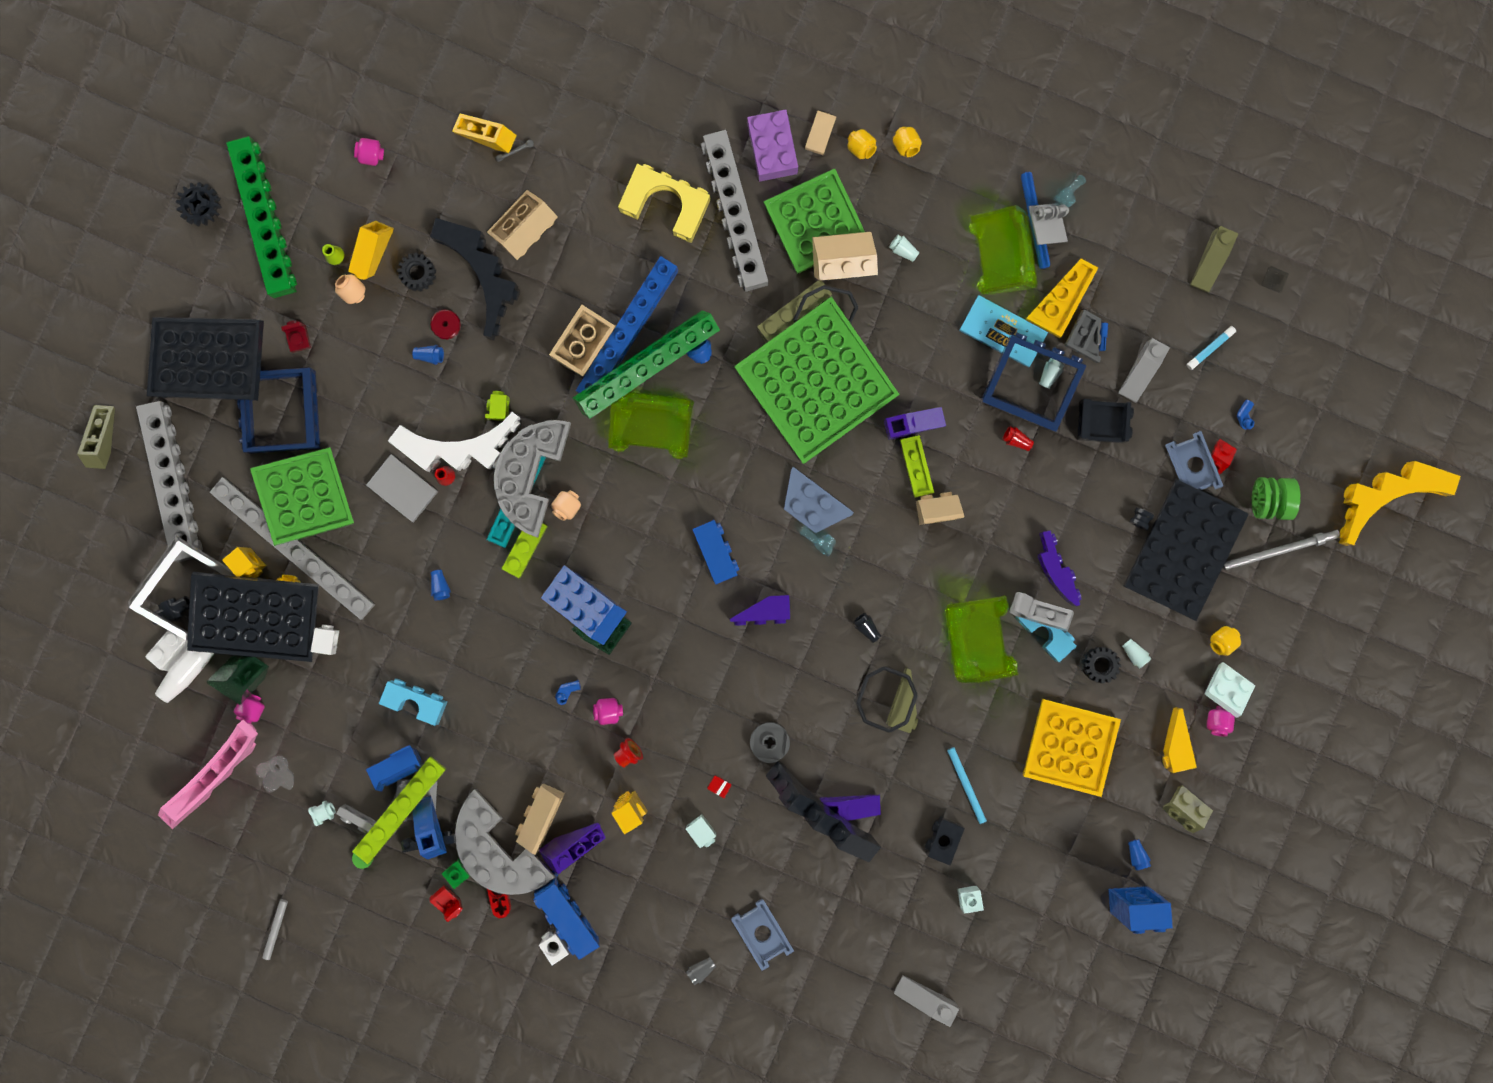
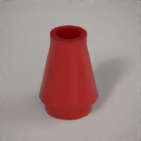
M1010 426L1003 436V441L1006 442V445L1029 451L1034 444V441L1029 439L1017 427L1013 428Z
M442 466L435 471V477L439 484L447 486L453 483L455 472L449 466ZM442 472L445 473V475H444L443 478H441V473H442Z

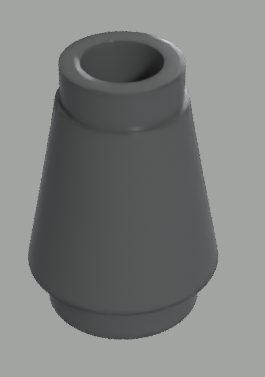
M709 957L690 966L686 973L694 985L697 983L701 984L713 969L716 968V965Z

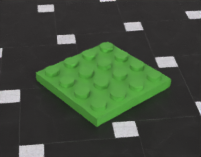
M832 169L763 202L796 274L814 267L812 237L865 232L836 169Z
M331 448L250 468L274 546L354 524Z

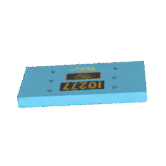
M980 295L977 296L959 330L1002 353L1010 333L1014 335L1016 332L1028 336L1026 340L1033 343L1035 340L1043 342L1048 334L1047 331ZM1015 343L1009 358L1029 368L1037 352Z

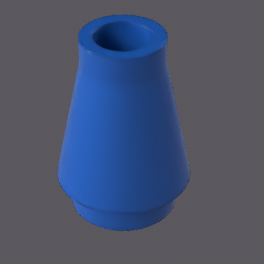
M438 345L414 348L413 359L437 365L443 362L444 350Z
M432 571L431 596L436 601L449 598L451 590L443 575V571Z
M1140 840L1128 842L1131 864L1134 866L1135 871L1150 867L1149 861L1151 859Z

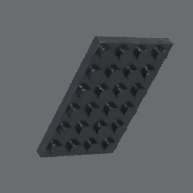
M152 317L147 396L258 401L264 321L257 319Z
M1175 479L1123 587L1197 621L1249 513Z
M193 572L191 574L187 651L312 662L313 652H311L314 629L316 628L319 584Z

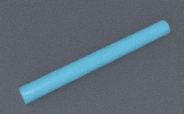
M955 748L948 749L947 752L979 824L986 822L987 820Z

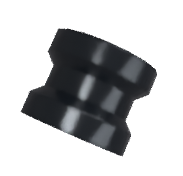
M1136 507L1135 515L1130 519L1129 523L1143 530H1148V523L1154 518V515Z

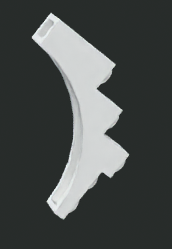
M512 412L501 424L491 431L476 438L460 442L429 440L414 434L400 425L388 442L428 472L438 467L440 458L444 459L456 470L461 471V469H466L469 466L471 457L491 470L496 467L500 455L497 449L499 447L503 448L508 442V435L511 432L514 433L519 428L521 418Z

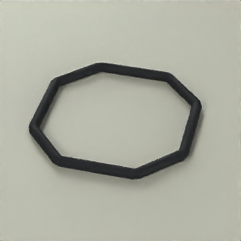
M823 285L803 296L794 316L795 323L798 321L797 319L807 297L823 289L848 294L854 306L848 320L850 324L858 310V305L850 291Z
M884 666L866 675L856 705L865 724L890 733L909 722L918 694L909 675ZM884 670L907 678L914 695L905 721L890 729L868 721L860 704L869 678Z

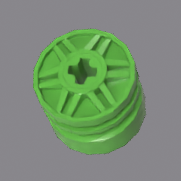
M1257 478L1252 491V511L1257 519H1273L1275 516L1278 520H1294L1300 506V487L1298 481L1295 478H1279L1277 481L1275 478Z

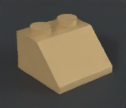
M952 492L941 493L939 498H933L932 495L921 496V500L916 501L919 525L964 518L958 495H952Z

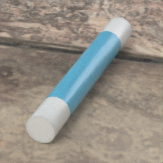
M1230 326L1187 363V368L1193 370L1236 332V329Z

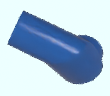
M1245 400L1237 412L1240 427L1243 429H1252L1255 424L1249 416V412L1254 406V403L1250 400Z
M579 680L560 685L555 696L559 705L567 703L571 692L581 690Z

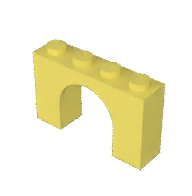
M637 164L618 206L619 211L638 220L644 204L651 194L661 190L673 192L682 202V210L673 229V235L692 243L710 202L708 192L699 187L697 189L692 188L684 180H679L678 182L671 179L672 176L665 172H661V174L655 172L649 165L643 164L641 166Z

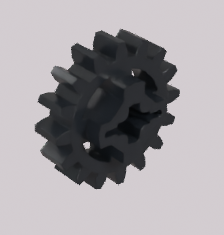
M198 182L197 186H195L193 183H190L189 189L185 186L183 187L184 193L178 192L181 200H176V203L180 205L176 209L182 213L180 217L192 225L194 223L200 227L202 222V224L207 226V220L214 222L213 216L220 215L216 210L222 208L217 203L221 198L215 196L217 191L211 189L208 184L203 185L201 182ZM205 193L208 194L210 201L207 200V196L205 195ZM187 208H190V209H191V213H192L193 215H191V214L188 212V209H187Z

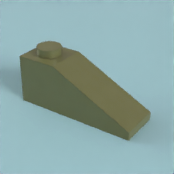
M1219 226L1212 232L1191 281V286L1207 293L1210 292L1233 248L1238 233Z
M93 406L77 453L86 468L106 469L111 454L114 406Z
M905 668L903 673L909 675L912 679L911 670ZM902 677L886 721L888 726L894 727L906 719L914 696L907 678ZM916 704L914 705L909 722L899 728V730L911 733L912 729L915 730L918 723Z

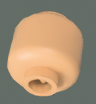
M345 274L337 279L335 292L347 304L360 303L364 299L365 285L356 276Z
M571 490L568 492L561 491L551 504L552 513L563 521L566 519L571 520L581 507V503L578 500L579 496Z

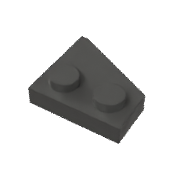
M1081 310L1064 346L1095 363H1099L1101 360V356H1099L1101 318L1086 310Z

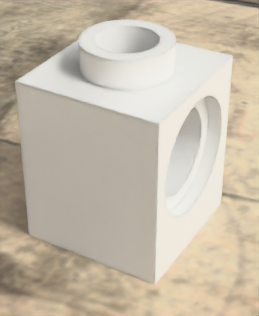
M325 624L315 628L311 652L328 655L336 654L340 630H333L334 626Z
M549 931L541 937L542 941L539 947L551 965L569 955L567 942L564 939L561 940L556 931ZM556 942L559 945V949H551L549 943Z

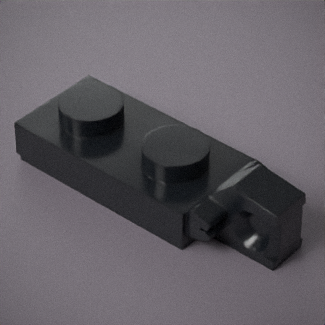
M452 831L442 833L445 845L456 843V835H452ZM413 837L401 840L402 853L419 850L417 841Z

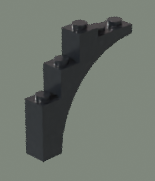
M436 218L430 237L433 241L447 246L460 254L476 272L486 301V323L483 335L487 339L494 341L495 336H499L501 325H499L501 317L504 318L507 306H505V303L513 305L514 301L518 300L520 295L519 286L515 282L497 277L501 275L503 270V264H501L502 261L499 257L480 252L486 244V238H484L485 235L482 231Z
M777 761L767 773V779L780 794L778 798L787 810L803 816L813 830L829 836L839 850L867 862H870L880 850L881 846L871 834L851 824L821 802L794 777L783 763Z

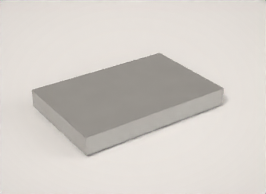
M392 454L366 484V486L411 522H415L438 493L435 488Z

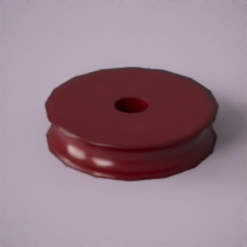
M439 310L431 318V330L440 339H452L460 331V319L451 310ZM448 322V325L444 327L443 324Z

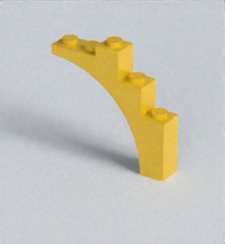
M1412 461L1407 462L1401 470L1402 477L1384 472L1375 476L1372 482L1373 488L1358 483L1349 485L1344 492V504L1351 507L1345 514L1346 522L1340 530L1339 543L1346 546L1355 545L1360 531L1369 518L1393 499L1415 492L1433 493L1442 496L1455 495L1461 476Z

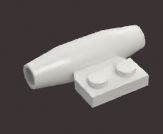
M168 630L145 656L158 669L168 671L155 692L156 696L169 703L189 686L208 664L214 653L187 651V640Z

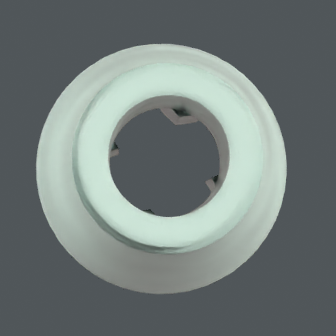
M899 234L889 245L893 253L912 262L919 254V251L904 236L901 237Z
M1050 358L1049 362L1046 361L1039 384L1050 389L1064 371L1063 367L1065 365Z
M1132 639L1122 646L1133 665L1139 669L1151 660L1149 653Z

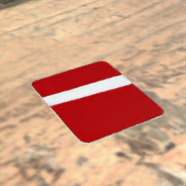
M714 776L708 786V790L725 798L731 784Z

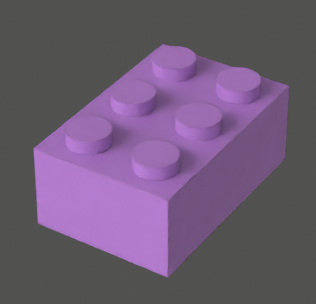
M787 110L747 117V126L759 182L797 174L798 164Z

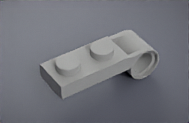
M1020 592L1015 594L1009 611L1017 617L1067 632L1074 615L1072 610L1034 600L1031 596Z
M346 804L340 806L336 813L341 816L340 819L348 824L352 822L364 833H368L377 822Z

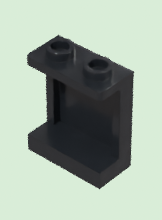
M1092 399L1080 400L1077 440L1111 443L1129 442L1133 434V428L1130 427V419L1134 415V408L1131 407V402L1117 403L1092 401Z

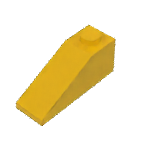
M461 113L453 128V132L506 153L510 152L517 136L503 124Z
M1178 707L1172 710L1163 749L1164 757H1162L1165 769L1172 773L1197 768L1182 708Z

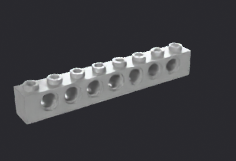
M723 130L704 135V143H701L703 155L707 154L709 159L706 162L708 173H712L714 177L711 184L714 193L718 192L719 199L716 202L719 212L723 211L725 217L722 219L724 230H728L730 235L727 238L729 249H733L735 256L732 257L733 264L740 271V275L737 276L740 287L744 286L745 292L768 286L767 275L727 131ZM721 152L723 157L717 159L713 157V154ZM725 170L729 174L727 177L722 178L718 173ZM726 189H731L734 194L728 197L723 192ZM731 208H737L739 213L733 216L728 211ZM736 227H742L745 231L738 235L733 230ZM745 245L750 250L748 253L743 254L739 251V248ZM751 264L755 267V270L749 273L744 270V267Z
M161 401L136 406L167 545L169 547L176 536L182 538L185 534L187 536V543L202 551V543L197 537L198 525L192 515L194 512L193 504L189 501L188 497L189 486L184 480L185 468L179 458L181 451L175 440L176 429L171 423V408L167 403ZM160 419L161 424L156 428L155 422ZM164 438L165 445L161 448L159 443ZM168 457L170 462L169 465L165 467L164 460ZM170 477L174 478V483L172 486H169L168 480ZM177 496L178 503L174 506L173 498ZM179 515L183 517V522L180 525L177 523ZM181 550L173 562L194 559V557Z

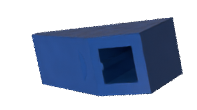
M425 797L414 808L413 821L420 856L428 860L447 853L432 797Z

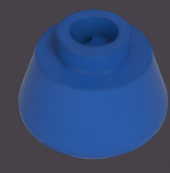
M706 339L687 352V356L700 364L709 361L712 355L710 340Z

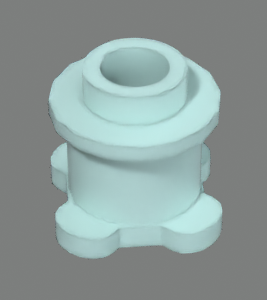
M323 801L321 805L308 809L315 826L323 824V821L327 819L332 820L336 813L334 805L327 801Z

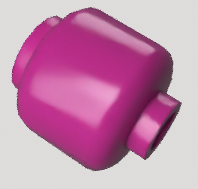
M361 138L359 142L355 143L354 158H357L360 164L376 166L379 160H383L384 148H380L378 140Z
M251 693L249 697L241 696L234 709V713L237 715L236 719L244 720L247 724L258 722L265 708L264 704L260 702L261 698Z
M615 698L599 699L593 705L594 720H597L600 725L616 724L619 721V716H623L622 704H618Z
M1216 706V709L1210 710L1208 713L1207 729L1211 731L1212 735L1226 737L1234 730L1235 716L1223 707Z

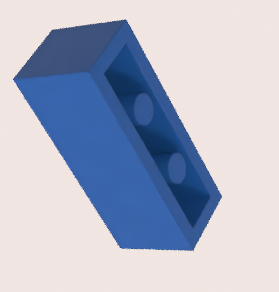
M715 520L692 529L715 585L738 576L736 572L740 569L735 559L731 561L729 553L732 550L728 541L724 542L721 537L724 534L721 524H716Z

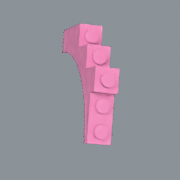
M244 720L238 723L228 740L206 766L160 808L158 816L173 829L210 797L212 791L231 775L234 767L253 752L256 746L254 741L258 735L255 727L250 723L247 724Z

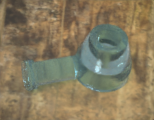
M1079 175L1074 182L1059 192L1053 199L1059 205L1064 204L1067 207L1073 205L1076 202L1074 191L1086 183L1085 177Z
M806 526L800 532V535L810 540L817 550L825 556H830L836 544V540L831 535L826 534L818 538Z

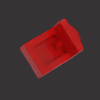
M1222 439L1216 442L1211 453L1219 475L1230 466L1237 450Z
M445 885L429 898L430 903L444 914V919L447 922L452 918H456L463 909L461 899Z

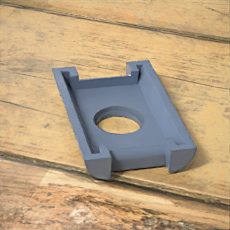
M1202 431L1194 433V438L1176 444L1173 441L1165 444L1180 481L1199 490L1214 486L1215 489L1223 487ZM1190 458H1201L1204 463L1203 469L1199 472L1191 471L1188 468Z
M761 899L756 902L757 907L742 916L737 913L731 920L761 971L769 967V960L782 952H785L787 956L794 952L765 901ZM764 925L769 928L770 937L767 940L760 941L755 937V930L758 926Z

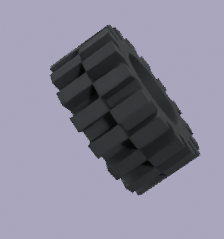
M414 253V255L408 254V258L404 257V261L399 263L398 277L407 288L413 291H423L424 288L427 290L429 285L434 284L432 281L436 279V269L434 264L425 255H419L418 253ZM416 265L424 268V275L418 280L412 279L410 276L411 268Z
M1095 647V649H1090L1089 653L1084 655L1086 657L1082 660L1084 663L1082 669L1085 670L1084 674L1090 680L1098 683H1109L1112 679L1115 680L1117 678L1116 675L1120 673V657H1117V653L1113 652L1112 649ZM1100 657H1104L1109 663L1108 669L1103 673L1097 672L1094 667L1095 661Z

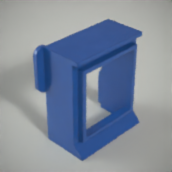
M409 745L390 754V758L367 768L366 771L375 790L383 791L384 786H388L418 771L419 767H422L424 764L417 749Z

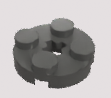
M766 722L757 726L752 732L750 747L760 761L774 763L788 753L790 739L782 726L777 723ZM768 737H772V740L776 741V744L772 745L771 748H768L767 744L764 743V740H768Z

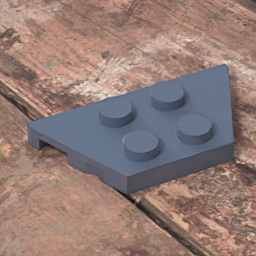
M794 467L791 469L784 510L811 531L817 533L853 515V511Z

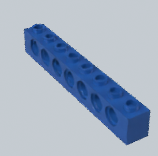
M660 256L575 390L578 394L620 365L677 275L678 267Z

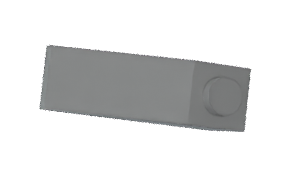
M1153 338L1147 341L1118 394L1136 403L1162 364L1170 347Z
M902 975L894 991V994L949 1027H951L959 1011L956 1002Z

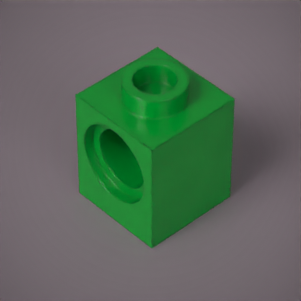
M460 858L442 873L453 889L470 877Z

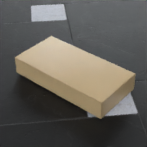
M817 111L805 146L806 150L824 155L836 116Z

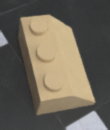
M526 190L487 233L518 260L525 255L527 249L534 242L540 239L543 232L554 224L558 216L544 201Z
M871 232L812 237L814 277L819 281L878 275L877 253Z
M581 305L549 355L566 368L584 376L616 326L584 305Z
M544 783L540 788L536 787L532 798L535 800L532 806L528 805L524 813V817H526L524 825L520 823L515 834L518 836L516 842L534 855L541 848L565 794Z

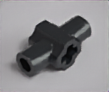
M184 596L178 600L176 598L166 600L158 605L159 610L154 613L170 622L177 621L184 616L183 612L189 609L190 599Z

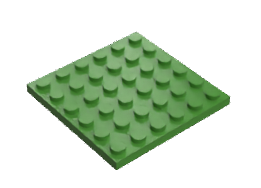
M832 296L734 366L802 464L900 395Z

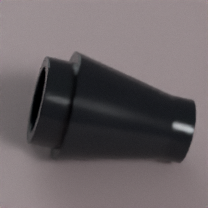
M863 613L854 620L855 628L872 643L881 637L870 615Z

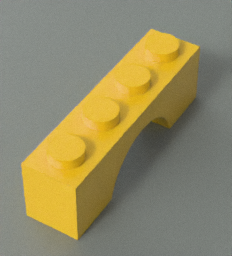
M627 791L619 796L611 814L625 835L643 823L642 816L647 813V809L635 791L632 793Z

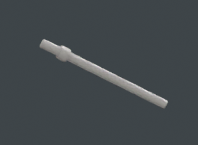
M1338 530L1325 534L1322 532L1314 534L1311 538L1227 561L1223 569L1228 570L1312 545L1319 546L1325 544L1326 541L1339 538L1340 533Z

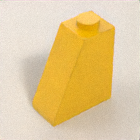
M378 221L361 226L348 272L355 274L354 276L362 280L374 276L394 228Z

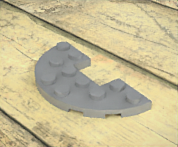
M549 420L532 424L522 429L510 442H507L496 463L494 489L501 510L517 528L537 538L540 534L549 499L530 493L541 456L561 461L571 423L567 421Z
M474 789L461 807L455 830L458 855L469 875L483 887L497 893L509 895L535 891L551 882L556 876L537 855L525 849L513 860L489 834V831L503 818L481 793Z

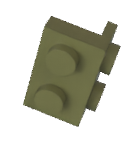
M1183 785L1177 788L1171 801L1162 808L1171 818L1178 821L1191 833L1204 829L1213 812L1212 809Z

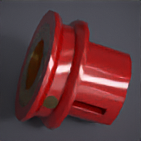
M627 738L625 742L620 743V749L614 753L616 762L624 768L630 763L637 764L638 760L643 759V754L639 746L632 739Z

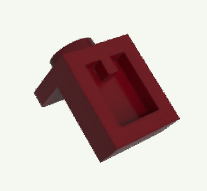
M293 320L281 327L282 331L286 334L290 352L294 353L311 348L305 324L298 322V320Z

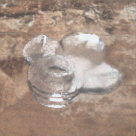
M274 756L269 762H262L256 769L255 774L263 778V787L269 793L277 790L280 785L288 790H291L294 785V775L288 769V761L283 756Z

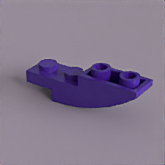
M1051 530L1039 533L1044 552L1037 554L1047 579L1065 601L1072 606H1079L1081 594L1074 585V581H1076L1075 573L1073 570H1070V567L1061 568L1060 564H1063L1060 553H1057L1055 545H1057L1055 534H1051Z

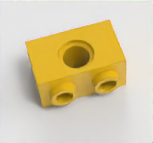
M237 547L222 560L233 574L238 577L257 578L263 573L262 569L266 567L251 548Z

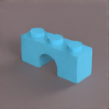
M1015 617L1029 633H1032L1041 626L1048 630L1049 639L1042 648L1056 662H1060L1076 647L1073 642L1075 640L1074 637L1067 631L1064 633L1060 629Z
M395 679L394 681H387L379 704L399 711L402 710L406 700H414L419 706L416 719L435 726L441 720L447 701L442 700L443 696L435 693L431 695L426 694L423 688L417 686L411 688L406 686L405 681Z

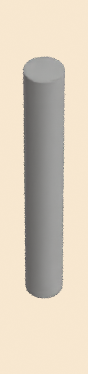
M280 899L262 956L265 960H270L288 903L287 900Z

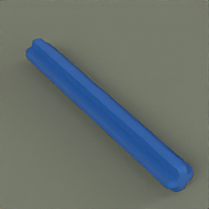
M1025 172L1021 175V181L1039 268L1045 269L1050 266L1047 245H1037L1029 206L1038 205L1033 176L1031 172Z

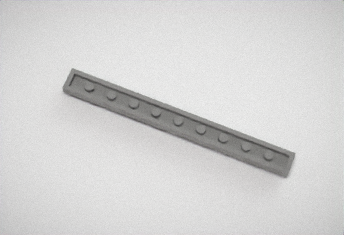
M222 477L210 493L274 546L263 509L226 478ZM300 540L274 546L360 620H363L375 604Z

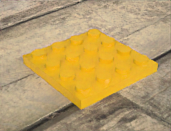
M1042 699L1023 776L1102 797L1121 719Z

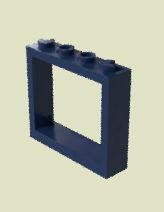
M1016 332L1014 335L1010 333L984 392L982 402L1057 432L1084 373L1086 364L1082 363V358L1072 355L1071 358L1065 356V351L1055 347L1053 350L1046 348V344L1041 341L1035 340L1034 343L1026 340L1028 336ZM1015 343L1077 368L1054 420L992 395Z
M299 368L260 371V380L303 377L307 443L255 446L253 403L249 400H237L238 408L241 410L239 428L242 430V437L240 438V443H242L244 453L255 454L320 449L315 370Z

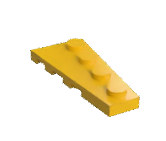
M1080 259L1025 320L1061 338L1098 267Z

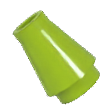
M330 244L323 246L322 252L329 264L338 265L343 261L344 251L341 247Z

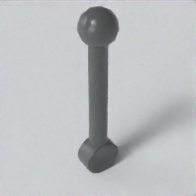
M528 140L526 144L511 150L509 153L500 154L495 159L497 162H500L522 149L533 147L534 143L532 140Z

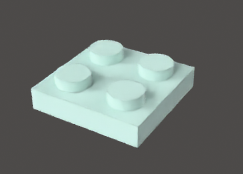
M1222 662L1218 665L1205 695L1237 718L1242 715L1255 685Z

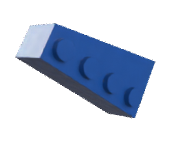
M552 870L551 872L556 877L545 886L535 890L533 900L535 905L539 909L542 908L546 913L545 918L550 925L554 924L557 928L556 933L559 938L567 942L569 952L572 955H576L580 960L600 947L599 937L587 918L580 916L581 910L576 901H570L567 887L564 883L562 885L559 884L557 880L558 874Z

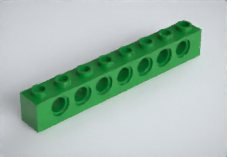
M250 136L226 142L267 295L277 298L295 293L297 281L294 274H291L290 267H292V262L289 255H286L285 252L287 244L279 230L282 229L279 218L275 215L274 210H277V207L269 193L272 189L268 179L265 178L266 167L264 162L260 160L261 148L259 143L255 142ZM251 157L250 163L245 164V160ZM253 176H257L255 182L250 183V179ZM261 194V195H262L261 200L258 201V202H255L256 196H258V195ZM267 213L266 219L260 221L261 215ZM272 232L271 238L265 240L266 234ZM277 251V256L271 259V253ZM282 270V275L276 278V272Z
M700 311L574 396L573 400L581 413L589 419L720 331L713 316L706 311Z

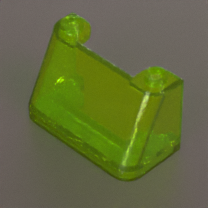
M1014 205L970 216L969 230L971 234L978 238L983 276L977 282L979 292L982 295H991L1036 288L1037 276L1026 211Z
M637 392L627 393L611 404L608 448L618 452L625 451L630 445L669 449L668 452L673 458H687L694 401L671 396Z
M1006 596L947 605L946 619L955 676L959 682L980 683L1018 675L1017 661L1012 656L1006 655L1000 616L1006 615L1009 609Z

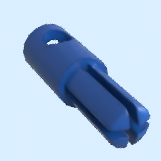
M1101 323L1099 351H1105L1108 323Z

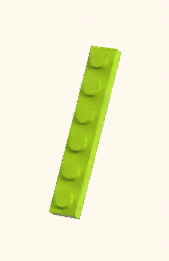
M432 756L429 757L352 852L366 864H369L446 771V768Z

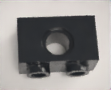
M940 816L939 820H935L932 826V831L934 832L932 838L928 839L925 844L924 850H926V855L951 866L965 829L964 826ZM941 836H948L946 844L941 845L938 843Z

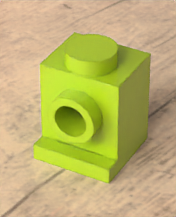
M492 392L490 399L487 400V411H490V413L485 414L486 419L504 421L509 416L510 398L504 395L505 392Z

